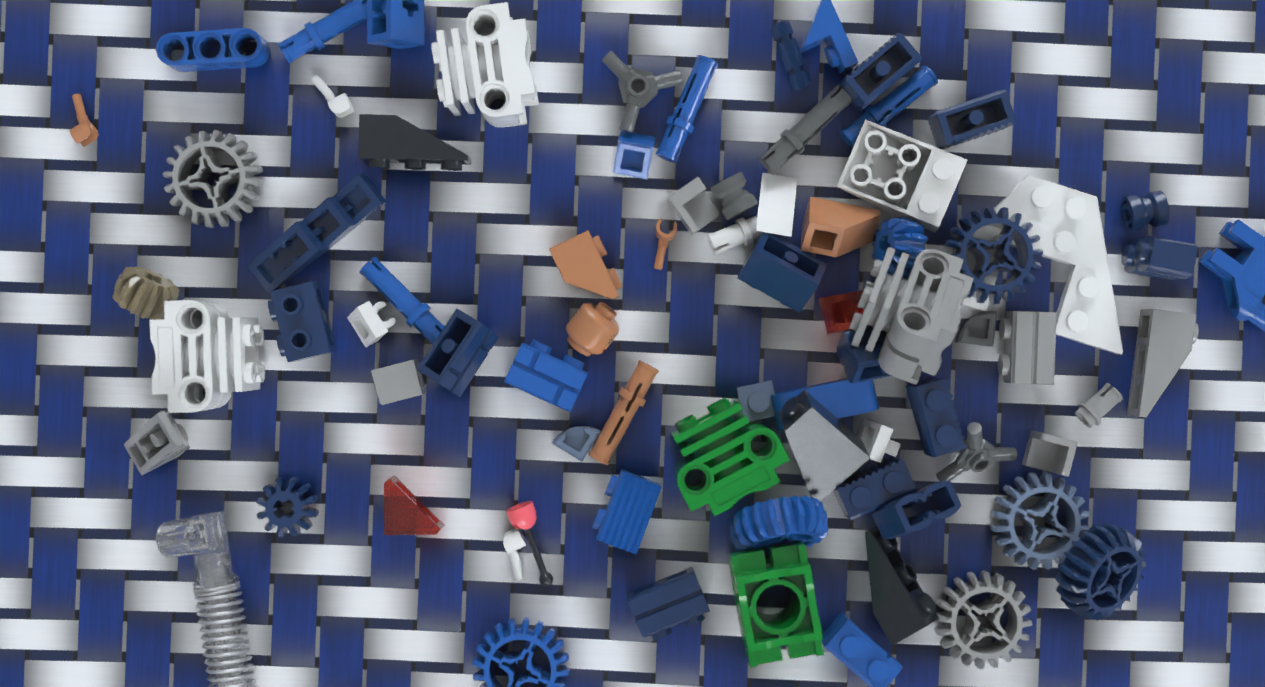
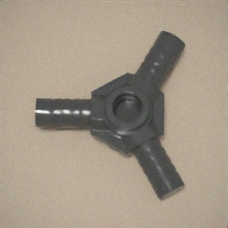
M613 51L607 53L602 59V62L620 79L618 84L623 103H626V108L619 129L624 132L633 133L639 109L644 108L658 94V90L683 84L680 70L654 76L651 72L634 67L629 69Z
M972 422L967 426V439L963 441L967 444L965 449L961 450L954 462L936 473V477L939 481H951L964 471L970 469L973 472H982L988 469L993 461H1015L1017 459V450L1014 447H995L987 440L982 439V426L977 422Z

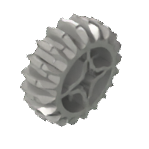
M214 130L211 137H209L207 132L199 131L198 142L191 136L185 137V143L188 148L185 149L176 145L174 150L179 154L177 160L171 157L166 159L168 164L174 166L173 172L165 171L162 173L163 177L173 181V183L164 187L165 192L176 193L169 201L170 204L175 207L181 206L179 210L181 217L186 218L191 215V223L199 225L204 220L205 226L208 228H214L217 221L221 227H228L229 215L236 222L242 221V215L239 210L242 209L245 212L251 213L253 208L247 203L248 200L259 201L261 197L253 192V188L263 187L264 185L262 180L254 178V175L263 172L262 167L251 165L258 158L257 154L254 152L246 153L249 145L243 140L236 143V136L228 133L223 139V134L219 130ZM213 151L229 153L236 161L238 168H222L219 159L215 158ZM199 158L200 166L198 171L189 176L191 167ZM212 172L221 175L219 182L215 181L217 183L216 186L205 183L208 182L209 177H212L210 175ZM239 182L235 195L228 201L229 187ZM190 190H205L208 199L213 201L214 208H204L199 205L192 197Z
M985 570L981 571L978 579L973 572H967V583H964L959 577L954 578L953 581L957 587L954 591L947 586L943 588V592L949 596L947 601L943 599L936 600V604L944 610L943 612H936L939 616V619L936 621L943 623L937 625L934 631L937 635L944 636L940 641V645L944 649L950 648L949 655L953 659L961 657V662L965 666L971 665L974 661L978 669H984L988 660L993 668H998V657L1001 656L1006 662H1011V655L1008 653L1011 649L1017 653L1022 652L1021 646L1017 644L1019 638L1024 641L1030 640L1029 635L1023 632L1022 628L1032 626V621L1022 616L1028 614L1031 608L1027 604H1021L1026 596L1021 591L1014 592L1016 584L1011 580L1004 583L1002 575L996 573L991 578L990 573ZM978 593H994L991 598L987 597L979 604H972L967 600ZM1004 604H1006L1008 611V622L1005 630H1003L999 622L1000 616L1004 611L1002 608ZM959 609L966 616L965 623L961 628L963 632L960 636L956 627ZM974 610L979 615L983 614L988 619L987 622L993 626V629H990L985 624L981 625L971 611ZM985 636L997 638L996 641L985 646H971L974 641L978 643Z

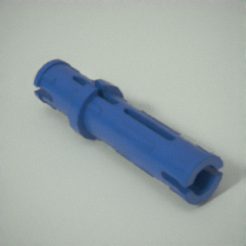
M354 0L313 24L309 21L304 24L305 28L282 42H278L277 44L288 63H292L315 48L321 50L325 47L324 43L366 20L367 0Z
M697 55L673 115L668 116L666 121L668 127L656 151L658 157L672 163H677L687 136L691 135L694 130L692 125L718 66V63L713 59Z
M923 65L920 70L897 86L874 106L868 105L864 108V114L840 131V135L845 143L853 149L865 119L887 127L886 123L912 104L931 87L938 84V79L934 72L928 66Z
M373 257L371 262L368 261L359 273L407 319L405 323L410 328L415 327L433 345L445 326L430 312L431 307L427 303L422 304L377 257Z

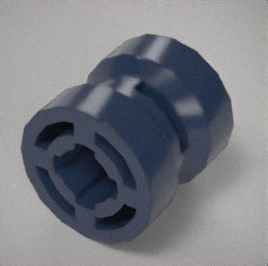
M1161 190L1149 192L1145 197L1139 198L1137 195L1123 197L1121 200V218L1124 227L1129 232L1142 230L1148 224L1152 227L1167 225L1169 222V205L1165 194Z

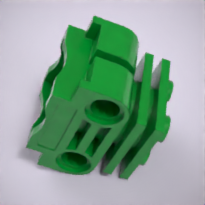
M722 398L707 406L709 413L698 419L692 414L676 422L677 430L671 432L676 443L685 440L677 445L684 458L676 465L674 476L691 512L708 503L714 516L732 508L743 496L752 492L765 491L780 483L774 469L790 461L779 437L774 431L761 424H748L750 422L747 416L742 413L733 415L743 409L739 402L735 400L729 402L726 398ZM757 435H764L766 439L764 448L760 451H752L750 447L752 439ZM692 469H699L703 472L701 480L696 484H688L684 481L685 475Z
M802 541L769 546L770 557L765 558L762 548L729 553V568L740 632L750 668L758 667L759 664L782 661L780 646L785 645L790 659L811 655H824L823 636L812 572L808 563L806 547ZM773 585H784L791 588L790 601L780 612L764 614L756 610L758 597L766 588Z

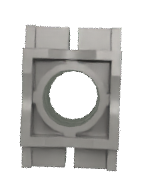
M888 247L883 261L875 259L870 275L875 276L876 280L874 283L867 281L858 307L863 308L864 311L863 314L855 312L850 329L856 331L851 345L859 346L866 326L869 325L873 329L865 350L872 352L881 330L887 332L879 354L878 361L880 367L891 376L917 385L921 371L936 375L942 362L941 353L946 347L951 345L961 320L960 304L968 296L974 278L960 273L964 259L939 250L928 249L919 253L908 279H902L901 277L909 254L902 252L895 272L891 275L887 271L895 249Z

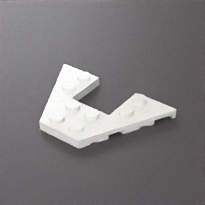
M1031 175L1024 177L1013 191L995 207L997 214L1000 208H1008L1009 219L1015 213L1022 214L1019 225L1031 222L1033 227L1027 232L1028 236L1039 235L1040 237L1038 242L1032 243L1033 250L1042 249L1043 255L1041 256L1071 265L1056 312V335L1122 355L1123 347L1097 196ZM983 226L972 236L977 239L983 238L990 242L994 236L999 235L1002 229L993 226ZM1012 240L1010 246L1017 248L1014 240ZM967 246L966 261L970 271L972 272L976 264V259L974 255L967 250ZM995 248L987 250V253L991 256L989 262L998 261V258L994 256ZM995 269L990 276H986L983 283L995 285L999 270ZM975 292L970 298H965L960 305L985 312L989 304V297L985 303H977Z

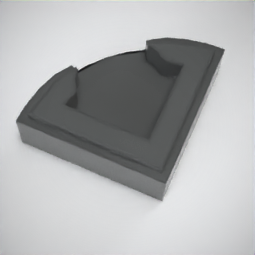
M998 311L981 312L970 317L960 327L955 342L993 347Z

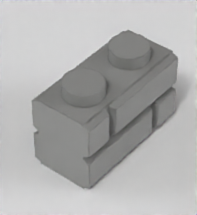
M1006 311V318H1002L999 325V336L1001 340H1005L1004 354H1000L998 358V373L1003 376L1004 383L1054 385L1056 312Z

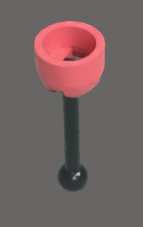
M533 501L522 502L506 510L507 517L514 528L525 531L541 574L539 576L540 584L543 586L551 585L553 576L546 570L531 530L537 519Z

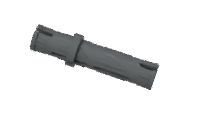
M836 85L790 130L785 129L780 134L781 138L776 144L758 158L767 171L770 170L772 175H775L795 154L800 155L805 150L804 146L852 102L849 94L843 88L841 89L839 85Z

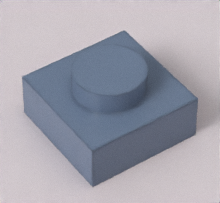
M772 380L736 388L738 400L743 409L741 413L747 416L749 422L775 416L771 395H775Z

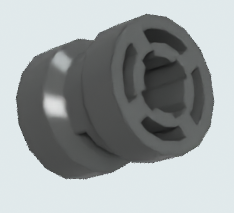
M742 172L710 188L716 199H723L722 212L726 220L732 219L758 204L754 194L743 189L747 181Z

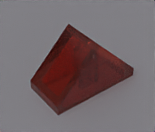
M395 475L384 483V535H436L445 526Z

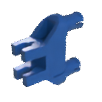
M1236 220L1234 223L1227 222L1219 234L1240 249V253L1233 259L1219 248H1216L1214 251L1206 250L1199 262L1221 278L1225 301L1231 315L1238 321L1249 320L1265 332V305L1262 303V298L1265 295V236L1263 237L1240 220Z

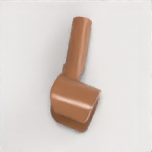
M74 94L72 99L79 124L69 131L75 142L81 143L85 147L95 141L99 134L95 126L88 120L81 94Z
M662 218L658 220L655 227L658 248L653 268L659 270L663 268L669 241L675 237L677 232V223L674 221L672 232L669 234L663 233L660 230Z

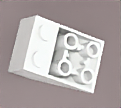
M865 119L837 187L896 217L915 220L917 224L923 225L925 229L936 233L967 163V159Z

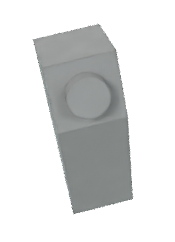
M1141 309L1127 415L1148 416L1192 351V344L1196 342L1199 332L1198 324L1195 323L1196 314L1160 309Z
M164 410L157 413L123 444L141 476L179 457L190 448L185 429L180 424H177L173 416Z

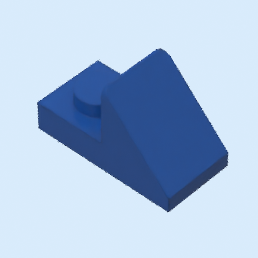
M821 0L800 51L802 53L826 43L827 47L824 48V53L829 65L832 68L837 67L839 74H843L852 70L857 65L858 60L832 1Z

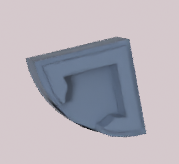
M574 426L561 432L553 440L552 444L582 462L601 431L590 426Z

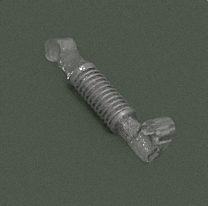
M224 510L197 514L162 523L156 534V543L161 554L165 557L193 555L197 579L193 584L194 599L200 601L195 607L201 609L196 615L203 617L198 621L199 624L204 625L199 631L205 633L200 639L206 641L202 648L208 649L203 653V656L208 657L204 662L209 666L205 670L210 674L207 677V680L211 682L208 687H213L215 684H217L216 687H256V680L246 679L255 673L249 671V668L253 667L252 663H248L252 656L246 655V652H249L251 648H245V644H248L250 640L244 639L248 632L242 629L247 626L246 623H241V620H244L246 616H240V612L244 611L245 608H239V604L243 600H238L237 596L241 595L242 592L236 591L241 587L239 585L241 582L239 576L233 572Z

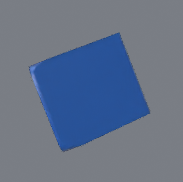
M621 131L612 173L648 179L655 137Z

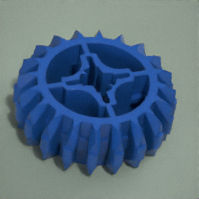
M794 495L785 498L782 496L777 499L756 502L755 505L745 506L743 510L737 511L730 518V536L732 543H734L735 551L740 552L762 548L766 557L769 556V546L802 541L805 547H811L813 544L819 543L828 535L827 522L829 521L823 503L818 499L808 496L798 497Z
M524 617L521 628H517L516 620L510 618L508 621V631H506L501 623L495 625V632L498 637L490 632H486L483 638L488 645L478 644L476 652L483 657L474 658L472 665L482 670L475 672L473 679L474 681H485L479 687H504L495 677L492 667L493 660L499 663V668H502L508 674L509 681L506 687H520L525 682L538 684L539 681L544 683L541 687H566V682L560 677L568 676L570 668L560 664L569 660V654L566 652L557 653L564 647V641L560 639L551 643L555 630L551 628L545 635L542 634V621L536 623L535 629L528 628L530 623L528 617ZM527 640L519 651L511 652L505 650L501 652L498 650L507 642ZM537 645L548 656L551 673L544 671L543 666L535 661L533 654ZM528 652L526 669L529 671L527 672L524 669V672L520 673L517 680L514 681L517 671H515L516 664L513 662L518 664L519 660H523Z

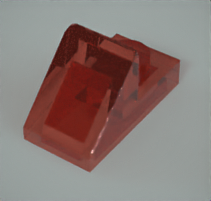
M864 290L818 299L826 336L851 330L850 325L855 312L863 314L864 311L863 308L858 307Z

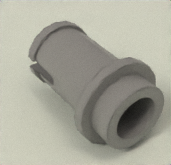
M1106 383L1086 403H1079V409L1075 414L1087 427L1098 426L1101 424V418L1117 403H1120L1123 397L1115 387Z

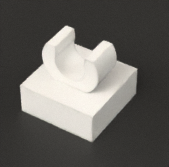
M370 301L358 306L347 317L365 348L380 340L396 322L395 318L381 321L377 312L386 306L385 302H378L372 306Z
M864 418L858 437L862 439L870 459L881 463L884 453L896 457L901 444L890 440L894 429Z

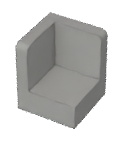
M696 177L667 199L691 236L720 215L715 205L705 193L706 187L699 177Z
M418 359L371 370L381 405L427 394L423 375L417 370L420 365Z
M1030 430L1022 465L1068 477L1078 442Z

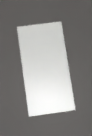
M762 173L756 231L792 237L797 178Z

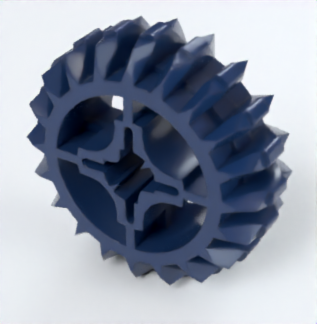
M988 206L985 208L984 215L979 209L971 211V219L966 216L960 217L958 221L962 229L958 227L950 228L949 233L956 241H944L943 246L953 250L950 255L964 259L960 273L974 278L966 298H970L976 292L977 303H985L989 297L990 303L996 305L1000 303L1001 296L1006 302L1014 300L1013 290L1019 295L1027 292L1023 282L1028 284L1035 283L1036 278L1029 271L1041 270L1042 265L1034 262L1033 257L1043 255V250H1033L1032 243L1038 242L1040 237L1039 235L1028 236L1027 232L1033 227L1031 222L1019 225L1022 214L1015 213L1009 219L1008 208H1000L996 214L994 206ZM983 226H993L1002 229L999 235L994 236L990 242L983 238L977 239L972 236ZM1012 240H1014L1017 246L1018 261L1011 256L1009 251ZM967 246V250L970 251L976 259V264L972 272L970 271L966 261ZM995 248L994 256L998 258V261L989 262L991 256L987 253V250ZM995 269L1012 275L1007 281L997 286L983 283L985 277L990 276Z
M1105 522L1100 526L1093 525L1089 532L1082 531L1078 541L1072 540V547L1069 552H1063L1066 557L1064 562L1058 564L1061 572L1055 578L1059 583L1056 591L1061 595L1060 600L1068 608L1087 619L1099 620L1103 616L1109 618L1114 610L1120 612L1122 604L1125 601L1130 602V595L1133 591L1138 590L1136 587L1138 581L1144 578L1141 571L1146 567L1147 563L1143 560L1146 556V551L1142 549V542L1127 529Z

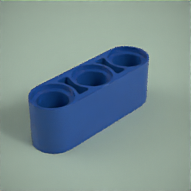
M235 28L168 33L163 35L157 42L156 53L161 62L176 71L194 72L259 67L266 63L270 57V47L266 40L254 30ZM256 40L257 49L252 55L244 56V45L248 41ZM213 43H220L221 49L219 54L214 58H208L207 50L209 46ZM178 45H183L184 54L180 59L173 61L171 57L173 49Z
M848 378L771 395L778 430H784L778 413L790 398L796 397L803 390H806L838 419L879 409L874 380L852 384L849 383Z

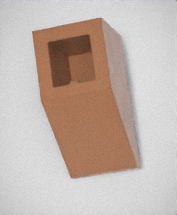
M810 197L802 222L801 251L839 257L871 243L881 210Z
M585 231L549 248L565 283L611 300L619 298L617 290L623 286L615 269L607 270L601 257L607 255V252L599 235L592 238L589 231Z

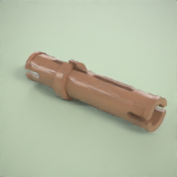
M641 360L638 361V365L626 387H621L618 394L621 396L606 421L596 443L589 452L590 457L605 465H609L610 459L638 407L644 406L646 402L644 396L656 374H658V369Z

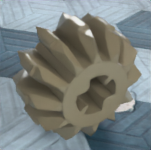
M139 266L125 267L123 273L119 275L116 281L112 298L121 308L127 309L131 314H136L142 319L165 320L164 301L178 300L180 290L170 279H166L161 274H157L150 269L146 270Z

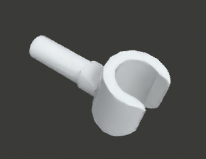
M315 75L311 79L325 96L329 108L337 117L343 118L355 111L346 93L335 97L334 93L319 75Z
M514 528L504 534L503 544L511 559L515 580H522L523 572L517 550L527 544L521 530Z

